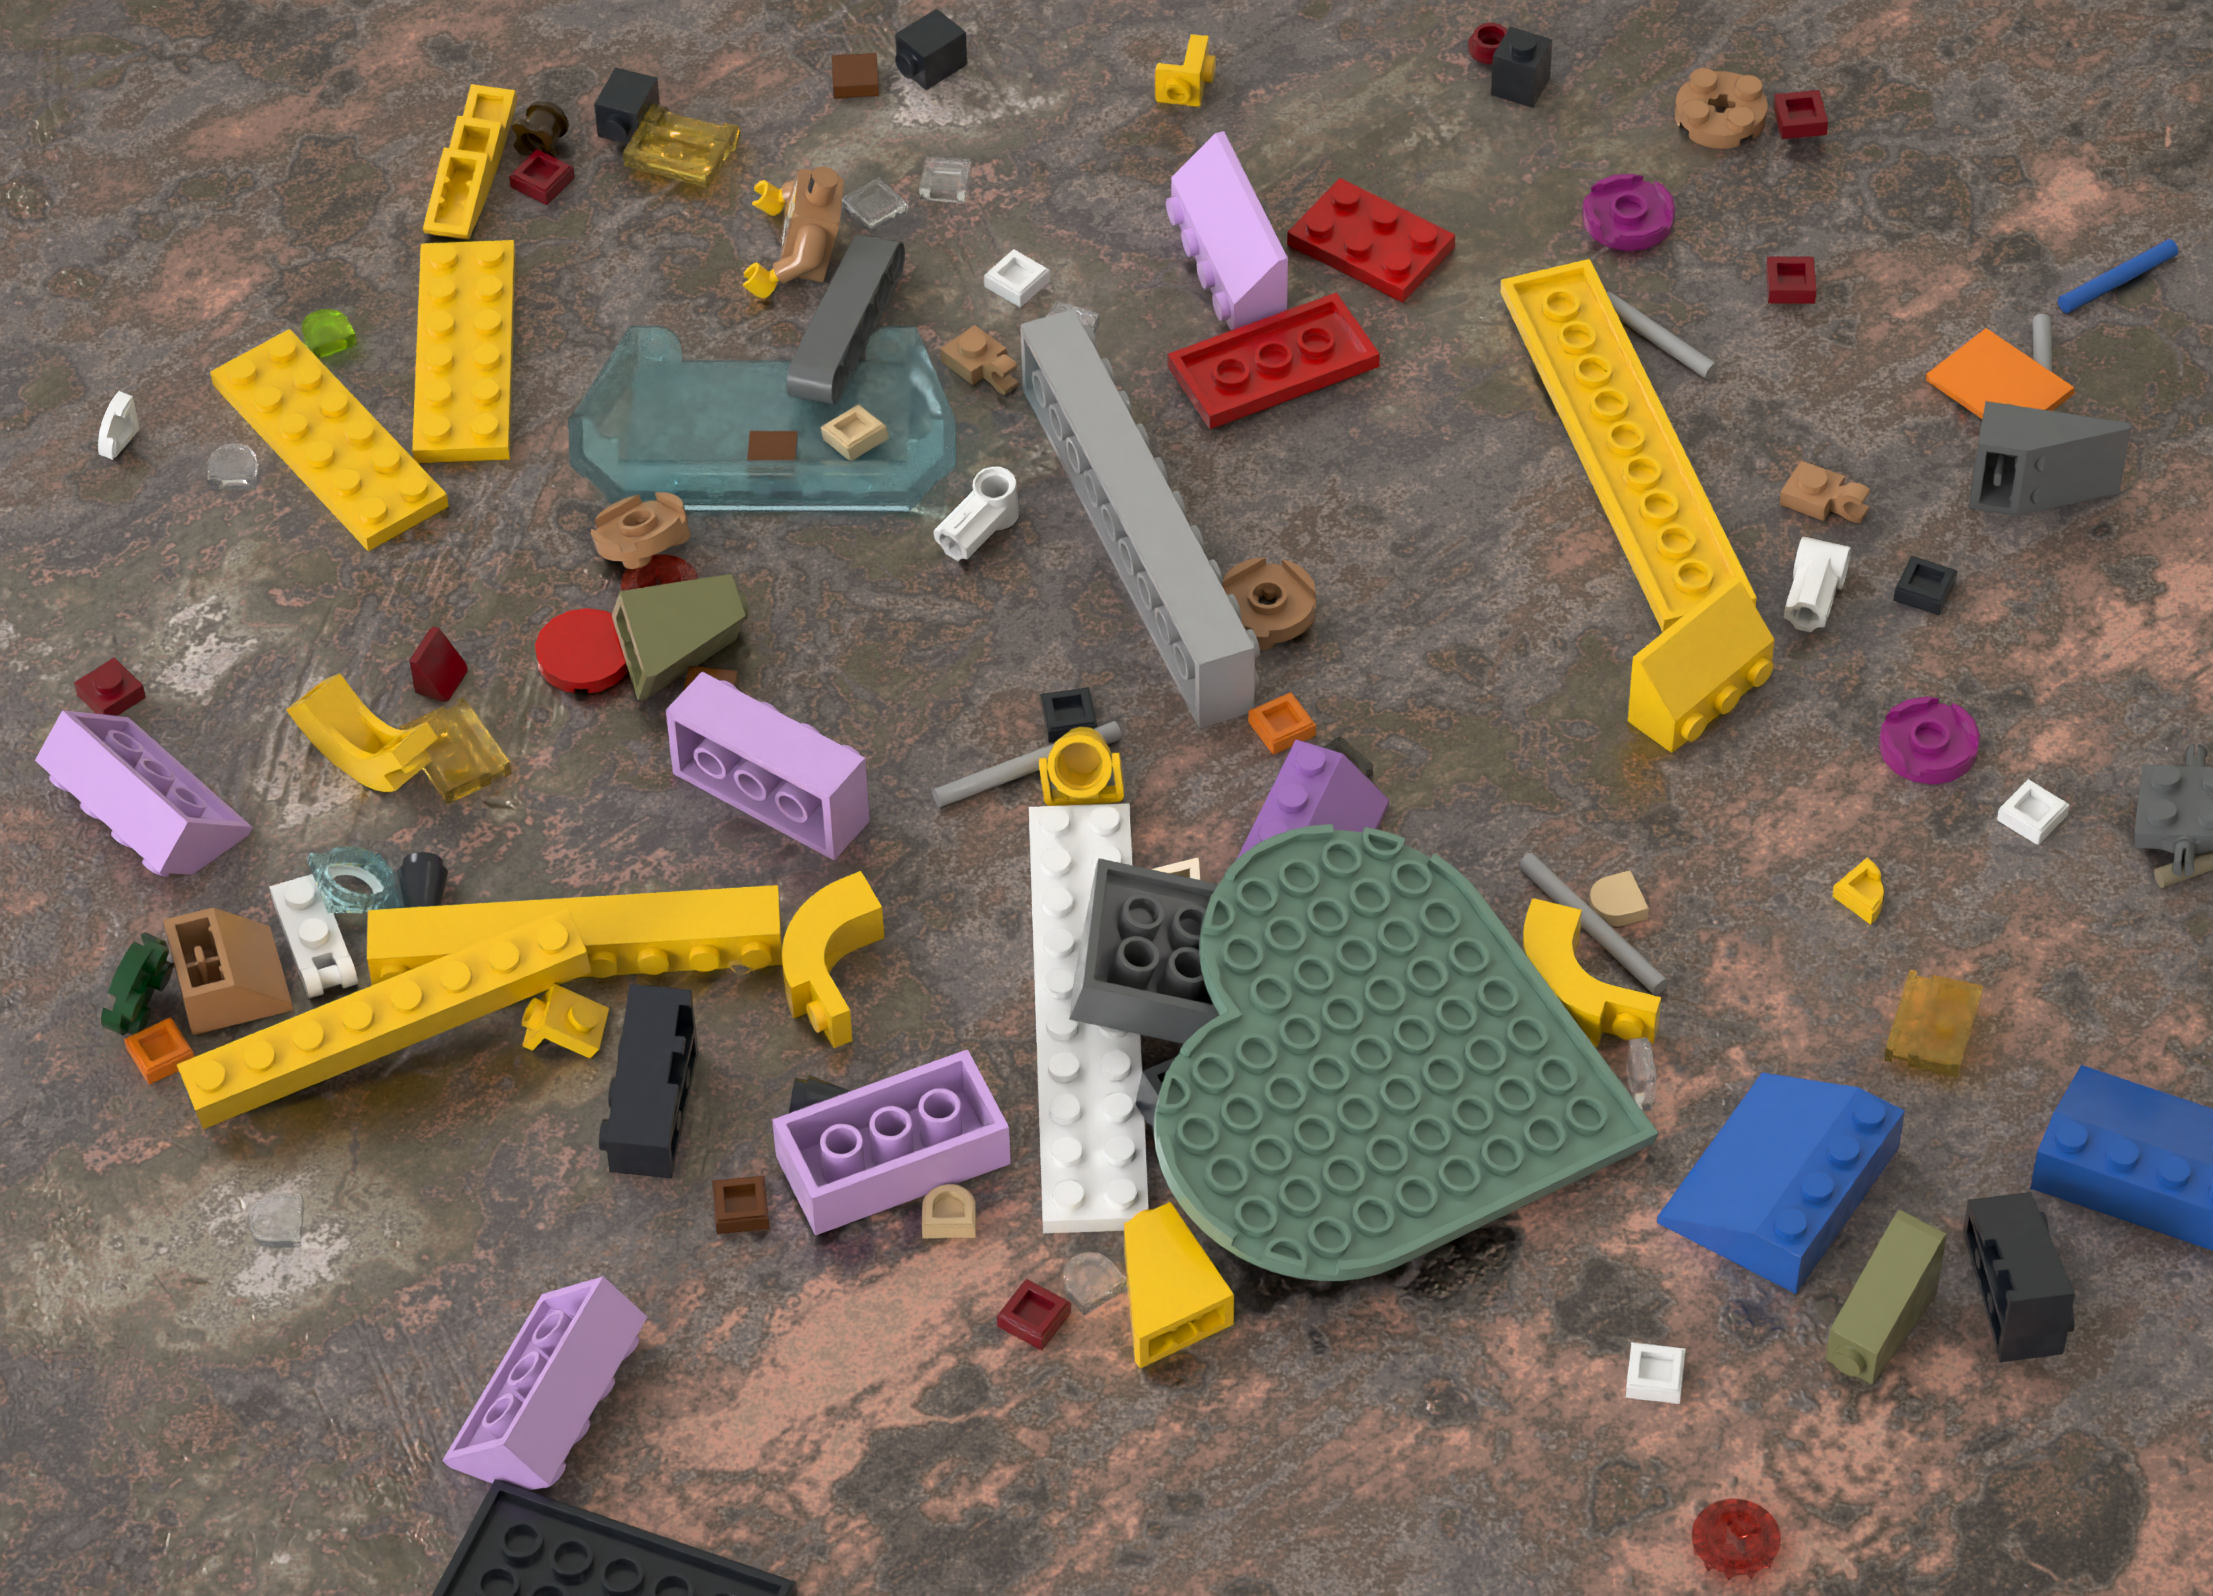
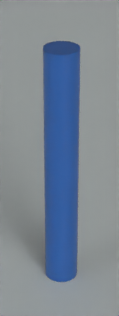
M2167 239L2058 297L2060 309L2066 314L2177 256L2179 250L2176 243L2172 239Z

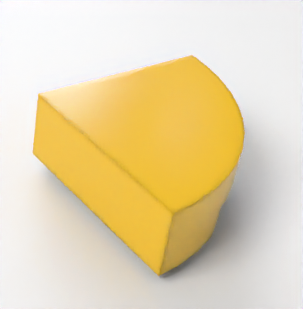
M1867 857L1834 885L1832 897L1870 925L1878 918L1882 910L1884 886L1880 870Z

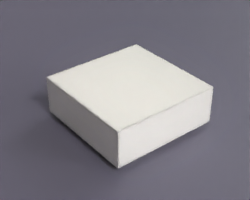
M1015 249L984 275L985 288L1020 308L1050 282L1049 269Z
M2028 779L1999 808L1997 820L2039 846L2068 816L2070 804Z
M1632 1342L1625 1398L1680 1404L1685 1348Z

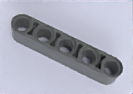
M864 235L854 236L789 365L786 390L790 398L833 405L838 404L902 275L905 263V246L902 241Z

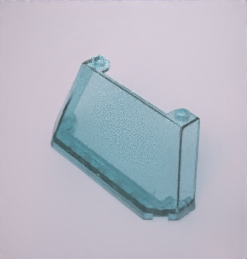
M630 326L574 413L568 418L570 466L583 478L587 477L606 495V499L611 504L639 494L642 502L656 501L654 492H666L678 496L682 500L686 512H909L922 500V496L941 478L944 479L956 467V417L951 410L915 326H886L875 330L866 343V361H859L840 401L836 405L790 398L786 390V380L791 360H682L681 342L672 330L663 326ZM859 404L886 425L889 439L858 458L848 460L823 440L820 427ZM798 431L797 460H747L749 432Z

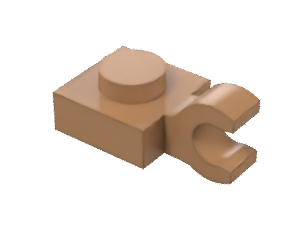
M976 325L940 348L941 362L971 385H974L981 379H985L1002 395L1008 394L1019 386V381L1010 375V373L1018 368V365L1007 355L1006 347Z
M1800 461L1780 492V505L1823 521L1829 512H1833L1851 522L1861 523L1869 511V506L1863 503L1870 494V489L1865 485L1854 482L1845 485L1844 475Z

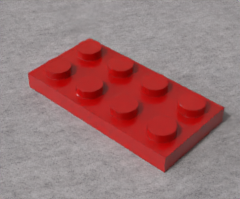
M1337 292L1167 354V367L1209 429L1378 368L1380 365V353Z

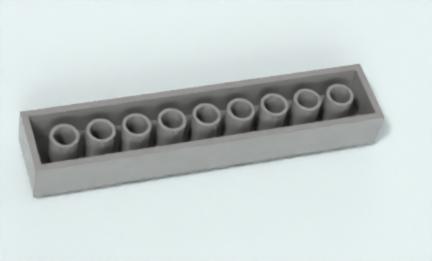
M1074 309L1020 324L1023 391L1198 728L1200 729L1248 714V711L1254 708L1255 690L1260 689V681L1255 668V659L1260 657L1257 637L1252 629L1245 630L1241 622V611L1233 594L1227 595L1224 591L1222 575L1217 562L1214 559H1207L1199 528L1196 525H1189L1186 519L1185 505L1178 491L1172 492L1169 488L1164 463L1160 457L1153 458L1145 427L1141 423L1135 424L1132 418L1131 404L1124 390L1118 392L1114 385L1115 379L1111 364L1106 357L1101 359L1098 355L1097 343L1092 328L1089 325H1082Z

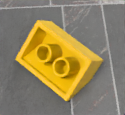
M1734 576L1729 578L1633 657L1628 722L1671 753L1675 752L1685 742L1695 741L1703 733L1708 723L1719 714L1729 713L1743 694L1753 686L1759 687L1764 684L1773 671L1774 664L1772 659L1775 640L1739 579Z

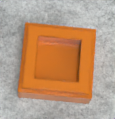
M1292 692L1248 711L1249 724L1272 755L1292 747L1295 740L1304 742L1316 736V724Z
M171 1017L124 1039L128 1053L149 1085L178 1072L177 1064L194 1058V1052Z

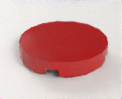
M591 608L569 610L552 618L540 630L535 643L539 672L549 684L562 691L575 693V689L587 688L588 693L600 692L617 684L629 672L611 613Z

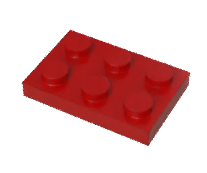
M1339 178L1287 232V245L1403 303L1455 248V234Z

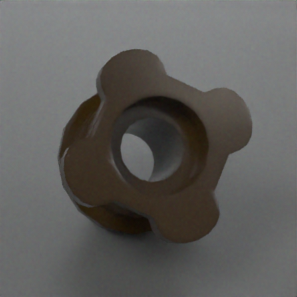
M533 102L527 108V119H517L512 125V130L516 134V141L513 146L522 155H531L536 149H539L556 158L557 151L553 148V145L559 137H563L569 129L568 119L563 110L552 102Z

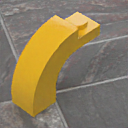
M340 673L322 680L286 709L305 736L330 762L359 783L382 792L396 791L431 761L425 749L438 739V736L427 722L407 730H399L381 721L363 704Z
M861 871L830 883L812 895L793 916L786 930L782 945L785 995L793 1019L808 1014L814 1030L817 1033L824 1031L833 1048L853 1040L850 1009L832 980L830 972L834 965L846 954L884 939L882 906Z
M1532 898L1524 922L1522 950L1594 1047L1598 1048L1603 1032L1617 1035L1625 1040H1638L1653 1044L1659 1027L1661 997L1606 984L1586 973L1575 958L1580 942L1582 910Z

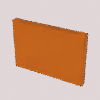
M1987 328L1926 374L1927 382L1981 419L1983 418L1985 401L2053 411L2075 394L2072 385Z

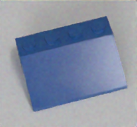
M2081 1065L2056 1107L2038 1148L2030 1189L2213 1251V1109Z
M1762 1072L1657 1216V1223L1797 1294L1899 1149L1905 1110L1859 1087Z

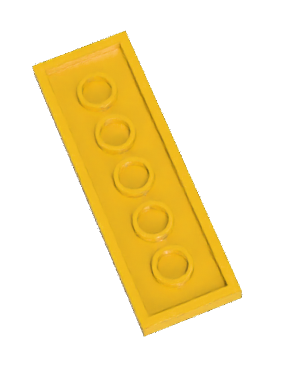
M514 240L421 244L412 445L413 459L417 463L510 460L516 260Z
M290 329L210 371L212 385L368 552L449 507L447 493Z

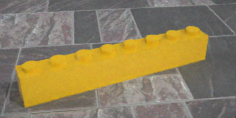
M778 885L368 910L367 962L372 985L565 907H568L589 958L591 972L580 977L606 978L612 975L644 973L657 975L663 972L693 970L707 972L714 969L742 967L757 969L765 966L783 965Z
M565 907L177 1064V1067L203 1129H206L550 989L554 983L561 985L591 972L587 950L568 907Z

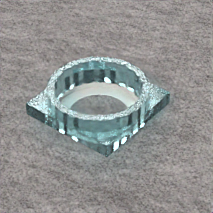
M340 846L329 850L327 853H309L307 862L328 913H368V910L401 908L402 905L394 888V872L390 865L381 857L380 853H373L367 849L355 846ZM339 875L358 877L369 884L373 894L367 895L351 892L337 884L333 878Z

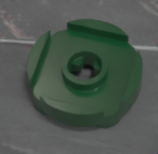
M146 932L141 934L144 945L136 942L132 943L111 981L107 993L116 998L113 1011L104 1007L102 1010V1027L120 1035H125L128 1032L135 1034L144 1030L151 1013V1008L147 1007L155 989L158 991L164 990L173 972L174 963L167 961L169 948L166 941Z

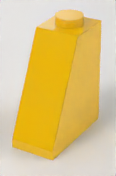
M1171 1202L1156 1209L1143 1210L1130 1221L1124 1223V1255L1134 1358L1140 1369L1234 1325L1233 1292Z

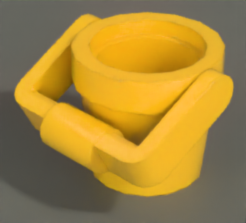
M1078 727L1071 729L1055 742L1049 752L1048 759L1039 758L1043 797L1045 804L1048 806L1118 803L1124 798V778L1120 752L1112 753L1111 755L1106 740L1099 732L1092 728ZM1113 767L1115 785L1106 786L1111 777ZM1051 782L1055 785L1057 789H1052Z

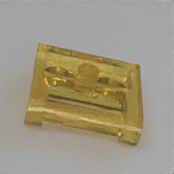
M652 104L623 152L624 166L709 188L729 153L736 150L740 140L741 128L739 125L728 122L721 126L669 112V108L666 106Z

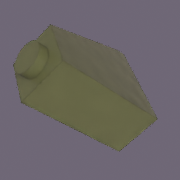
M732 573L619 592L611 616L638 701L650 698L686 674L689 666H698L737 640L742 624L748 618L749 610L746 595L742 590H737Z
M1900 1209L1898 1210L1830 1328L1826 1353L1827 1361L1833 1363L1838 1370L1848 1376H1857L1872 1385L1937 1295L1946 1233Z

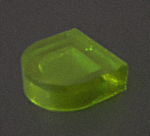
M334 309L316 310L307 315L302 322L301 330L304 344L317 358L357 345L356 334L346 316L340 311Z

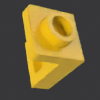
M1190 34L1183 66L1163 63L1156 65L1155 100L1157 102L1200 107L1205 83H1213L1216 70V56L1209 55V36Z
M554 983L540 999L533 998L524 1012L522 1026L526 1027L527 1030L523 1047L533 1051L545 1038L591 1059L600 1049L609 1008Z

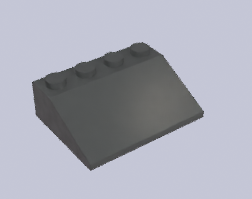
M1099 858L1095 868L1074 976L1069 1019L1184 1044L1198 1029L1220 1016L1207 991L1199 957V938L1202 921L1211 895L1218 884Z

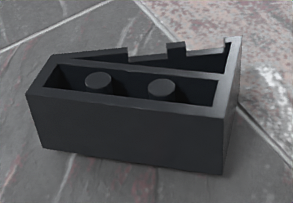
M636 984L629 985L623 1031L618 1047L616 1077H612L609 1087L608 1104L609 1108H611L609 1120H602L599 1133L600 1151H607L609 1171L611 1173L672 1178L699 1053L692 990Z
M2031 1192L1968 1200L1963 1233L1999 1362L2062 1355L2064 1353L2067 1333L2074 1331L2075 1321L2072 1307L2075 1292L2049 1235L2045 1213L2039 1212Z

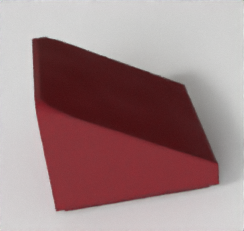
M435 626L429 629L409 660L415 693L442 702L450 700L468 672L464 659L441 629Z

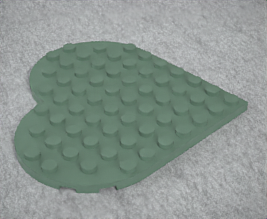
M1333 824L1306 826L1288 830L1256 844L1242 854L1227 869L1224 878L1211 895L1202 921L1199 938V957L1202 975L1210 998L1220 1016L1198 1029L1183 1044L1180 1053L1166 1072L1157 1098L1154 1114V1140L1162 1173L1179 1205L1191 1220L1210 1238L1236 1256L1258 1267L1300 1279L1344 1281L1365 1278L1396 1268L1653 1145L1659 1134L1471 882L1437 854L1434 853L1430 858L1404 845L1406 838L1369 827H1364L1363 832L1334 830Z

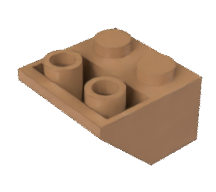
M214 907L163 920L192 1036L293 1011L270 926Z

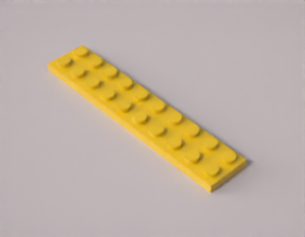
M1587 259L1501 279L1500 293L1662 632L1667 630L1732 576L1742 582L1756 607L1757 597L1591 260Z

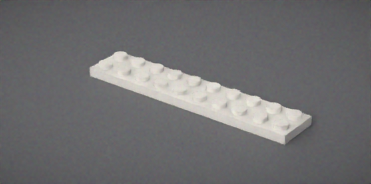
M1125 803L1029 807L1043 1234L1124 1231L1125 1222L1130 1221L1139 1212L1149 1209L1145 1123L1143 1115L1135 1104L1142 1075L1140 1034L1070 1020L1069 1016L1074 976L1097 861L1100 858L1132 865L1130 805Z

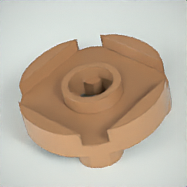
M1708 68L1696 69L1691 73L1690 80L1683 84L1678 91L1675 105L1676 123L1679 128L1682 124L1689 131L1688 138L1697 144L1710 148H1734L1740 146L1741 139L1747 138L1752 134L1753 140L1761 134L1766 124L1768 103L1762 91V82L1752 75L1743 76L1732 72L1713 71ZM1715 107L1726 108L1724 113L1715 112Z
M654 492L656 501L642 502L639 494L610 505L596 517V531L591 529V536L597 553L608 560L622 561L625 568L636 569L648 564L652 559V555L662 552L671 546L685 543L691 537V532L682 500L671 493Z
M1266 557L1253 558L1237 564L1224 576L1222 587L1227 595L1233 594L1241 611V622L1245 630H1253L1260 650L1270 649L1276 643L1285 642L1297 637L1311 626L1316 619L1315 583L1307 571L1291 561L1282 559V565L1266 564ZM1263 596L1267 600L1277 598V601L1272 605H1264L1259 603V597Z

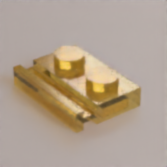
M464 697L457 699V705L447 710L442 706L399 726L400 730H407L427 722L438 736V739L425 749L431 762L423 770L447 804L492 784L491 779L503 774L507 777L512 774L510 761Z
M1909 970L1885 1048L1884 1061L1892 1063L1893 1058L1907 1061L1908 1067L1959 1078L1981 1004L1983 986L1933 974L1931 979L1917 976V971Z

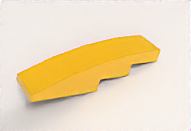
M471 84L463 116H457L449 148H443L423 225L424 233L462 239L470 238L489 194L507 141L518 101L515 90Z

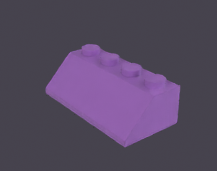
M1295 740L1237 859L1256 844L1277 834L1301 827L1333 824L1334 830L1363 832L1364 827L1378 829L1389 807V799L1343 753Z

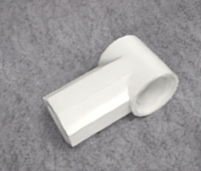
M989 467L977 473L973 479V491L934 530L935 541L943 548L945 554L958 562L961 559L967 560L996 530L1007 529L1015 524L1019 518V503L1014 475L1008 469L1002 467Z
M1802 537L1793 570L1794 581L1784 612V618L1789 620L1795 629L1812 632L1818 627H1825L1836 590H1841L1845 582L1851 547Z

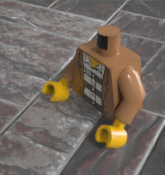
M820 166L814 170H798L796 178L785 182L782 185V189L765 180L755 185L754 191L762 196L760 199L752 202L753 206L771 216H775L781 212L786 204L779 261L773 264L771 271L766 270L756 262L750 265L744 272V277L748 281L743 284V287L756 297L763 299L768 297L775 289L778 281L785 284L798 277L824 282L839 229L844 180L833 169Z

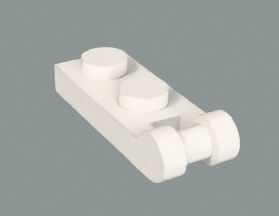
M318 872L269 886L274 907L308 999L323 995V989L341 984L344 989L358 984L353 961L348 954L330 902L320 890V876Z

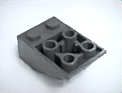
M1985 401L1969 509L2019 516L2119 494L2132 423Z

